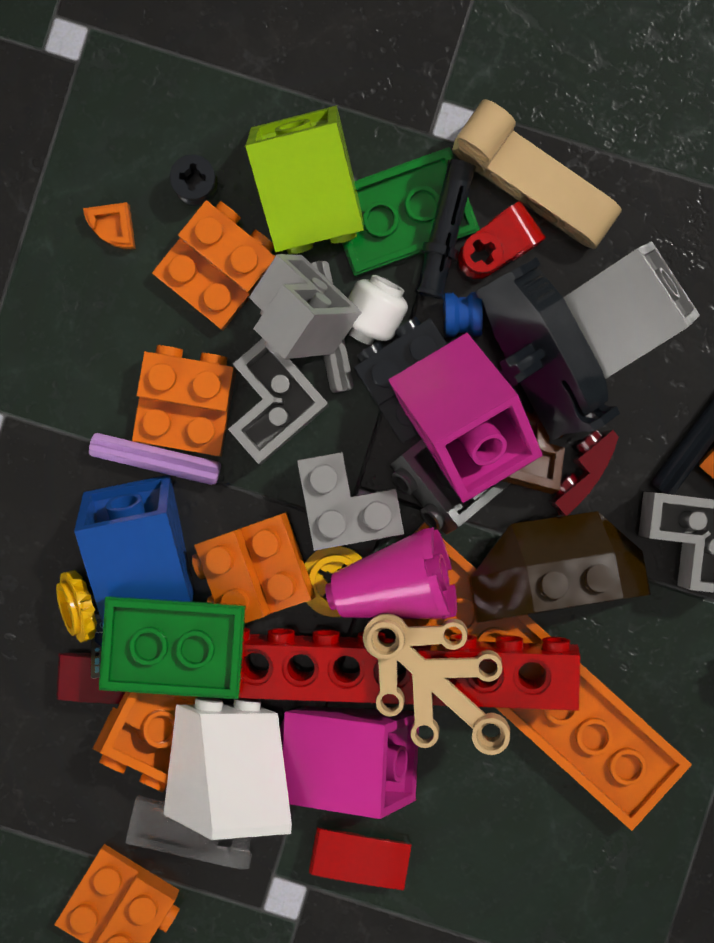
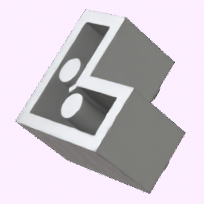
M277 254L249 296L261 309V317L253 329L265 340L266 348L282 359L334 354L353 327L356 319L362 313L356 305L302 255Z
M263 338L233 363L236 369L262 397V400L228 430L252 458L262 465L327 409L329 404L290 359H282L271 353L266 348Z
M343 452L297 460L314 551L404 534L396 489L351 496Z
M643 492L638 536L682 542L677 586L689 590L714 593V500Z

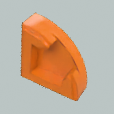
M127 202L83 208L88 225L103 241L121 249H136L130 205Z

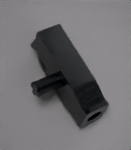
M537 257L475 292L479 299H483L493 334L506 357L500 362L503 369L500 373L505 379L509 380L512 386L518 383L521 384L552 441L566 433L595 431L618 416L620 412L617 406H607L604 404L608 401V388L603 371L564 298L538 268L541 264Z

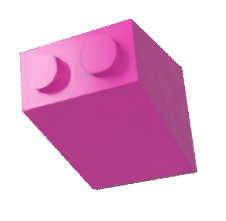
M468 333L388 379L404 412L462 503L543 456L518 394Z
M303 706L286 711L281 723L280 734L281 742L283 743L289 804L382 819L416 801L418 746L411 739V728L415 721L414 711H401L398 715L392 717L381 714L378 709Z

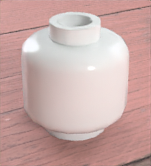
M372 275L370 280H358L348 299L362 313L356 319L348 334L367 345H372L375 339L379 341L391 340L408 310L407 302L402 297L404 290L393 282L377 275Z

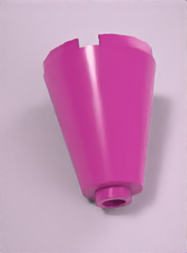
M434 527L424 528L332 573L331 583H327L325 586L326 598L330 609L337 610L340 616L344 618H373L379 614L389 613L401 619H447L455 617L457 613L455 584H449L448 571L452 570L443 538L438 529L434 530Z

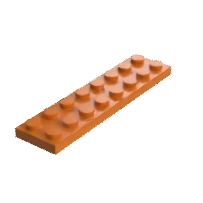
M423 522L422 525L414 533L424 528L427 529L430 527L425 522ZM444 539L443 541L452 570L448 571L449 584H455L456 616L447 619H403L408 627L441 626L448 619H459L466 625L469 635L476 636L477 641L495 642L496 637L504 635L522 637L523 643H542L543 638L551 637L528 615L477 623L469 577L476 568ZM449 627L445 630L444 634L449 640V636L462 634V632L457 627ZM487 660L481 661L479 664L480 669L486 673L494 672L497 668L493 662ZM528 662L520 668L519 673L526 679L534 680L541 677L545 669L539 663ZM581 663L579 711L496 708L631 831L634 830L692 765Z

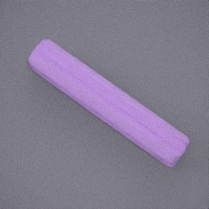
M93 434L89 445V455L92 457L209 485L216 484L220 475L221 464L217 461L105 434Z

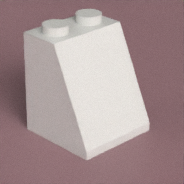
M197 697L195 698V704L176 705L163 814L210 840L291 834L292 822L278 713L261 707V700L239 698L234 699V704H223V701L220 699Z

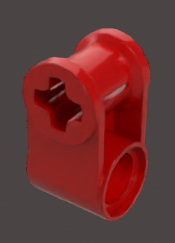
M518 201L466 240L458 254V266L466 277L474 280L484 279L511 260L515 261L545 240L546 237L523 203ZM475 250L477 252L486 250L489 254L485 262L480 260L475 263L471 259Z

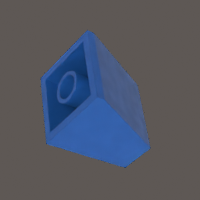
M170 475L83 492L74 533L102 625L104 623L106 596L193 601V582Z

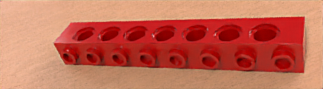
M244 628L239 698L376 703L377 695L380 691L378 659L370 655L366 650L363 642L364 632L358 633V637H340V632L335 630H317L312 633V636H295V631L292 629L278 628L268 630L267 635L250 634V629ZM379 632V638L382 642L392 643L395 641V639L385 638V633ZM462 634L451 635L449 640L458 641L461 639ZM468 634L464 646L457 650L447 649L442 644L412 646L425 659L476 657L485 650H492L499 654L502 659V673L494 681L486 682L478 677L447 678L478 707L579 711L580 651L578 644H570V640L567 638L546 637L542 639V643H523L522 637L504 635L496 637L495 642L477 641L476 636ZM249 654H262L268 660L269 669H255L249 662ZM298 654L308 656L314 663V670L310 672L300 671L293 663V656ZM342 656L353 657L359 663L360 670L356 673H346L338 666L337 659ZM484 659L493 662L497 666L496 662L492 659ZM528 662L539 663L545 669L543 675L534 680L524 678L519 673V670ZM406 669L404 673L397 675V687L405 695L404 704L414 705L412 673ZM432 692L433 705L447 706ZM386 694L382 697L384 704H399L398 698L393 694Z

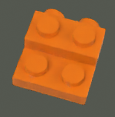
M206 200L178 234L180 239L158 264L152 274L223 331L249 300V296L276 256L271 253L274 250L273 242L256 229L249 235L237 225L241 217L222 201L214 207Z
M157 345L155 353L144 351L137 390L139 402L132 441L222 457L237 369L232 366H226L228 357L216 354L201 353L200 361L182 358L183 349Z
M286 512L194 545L197 552L192 556L194 571L201 580H207L212 596L208 597L207 602L246 605L245 623L310 601L316 597Z
M125 692L118 708H112L92 748L103 754L99 763L124 774L127 766L142 772L139 782L164 792L168 780L176 705L195 704L197 696Z
M104 844L54 925L83 943H150L157 929L166 933L178 914L180 908L173 903L177 898L179 889Z

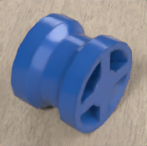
M471 292L467 297H457L454 293H444L443 322L445 338H454L458 333H468L472 337L482 336V298L479 299L476 292Z

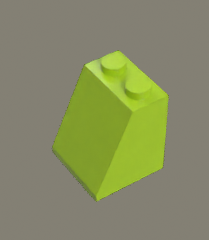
M337 105L251 127L245 146L275 252L287 250L288 254H298L313 248V243L330 239L331 243H343L354 239L357 236L356 232L364 231L362 211Z

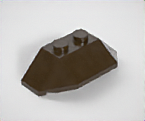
M598 511L510 524L479 567L469 577L477 623L651 595L643 551Z

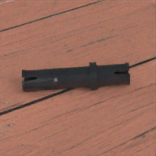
M451 159L447 162V170L437 203L429 241L423 243L421 250L425 256L418 284L414 291L417 294L435 299H443L451 261H456L458 255L455 245L473 174L476 171L474 164L458 159Z

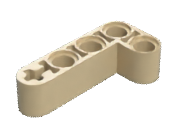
M483 99L455 138L452 148L453 153L460 160L474 164L476 172L518 201H521L525 206L586 247L596 249L622 212L621 207L605 193L513 131L516 125L514 118L501 106Z

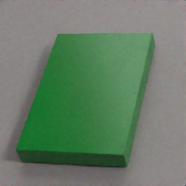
M450 147L354 181L362 211L364 231L356 232L357 236L354 239L342 243L354 278L423 254L421 252L424 242L429 241L437 203L447 170V162L454 159ZM467 198L457 241L470 237L480 230L469 198Z
M106 596L99 690L239 699L246 605Z

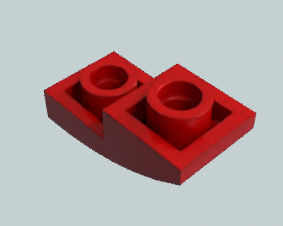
M317 828L309 874L357 884L404 890L412 845L402 841L367 837L358 833Z

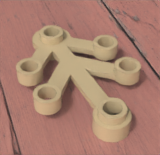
M384 613L373 617L364 629L363 642L370 655L378 659L380 691L376 699L378 711L385 716L392 717L398 715L403 709L405 695L397 687L398 660L412 673L415 721L411 728V739L415 745L421 748H429L438 740L439 725L433 719V692L473 729L472 741L480 752L487 755H496L503 752L510 741V727L506 719L496 713H484L447 679L478 677L482 681H494L502 673V659L499 654L492 650H485L476 657L425 659L412 646L442 644L450 650L460 649L467 641L468 630L466 625L459 619H448L441 626L408 627L403 619L394 614ZM449 627H457L462 632V637L458 641H450L445 637V630ZM383 629H390L394 632L396 639L392 643H384L379 638V632ZM484 659H492L496 662L497 668L491 673L483 672L479 667L480 662ZM386 694H393L398 698L399 704L396 707H387L384 705L382 697ZM488 724H494L498 726L500 733L495 737H488L483 733L482 729ZM423 725L429 726L434 734L428 739L421 738L416 732L417 728Z

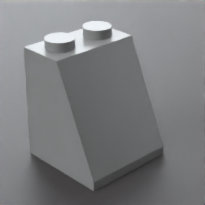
M652 241L638 247L563 297L597 359L605 379L685 330L700 316Z

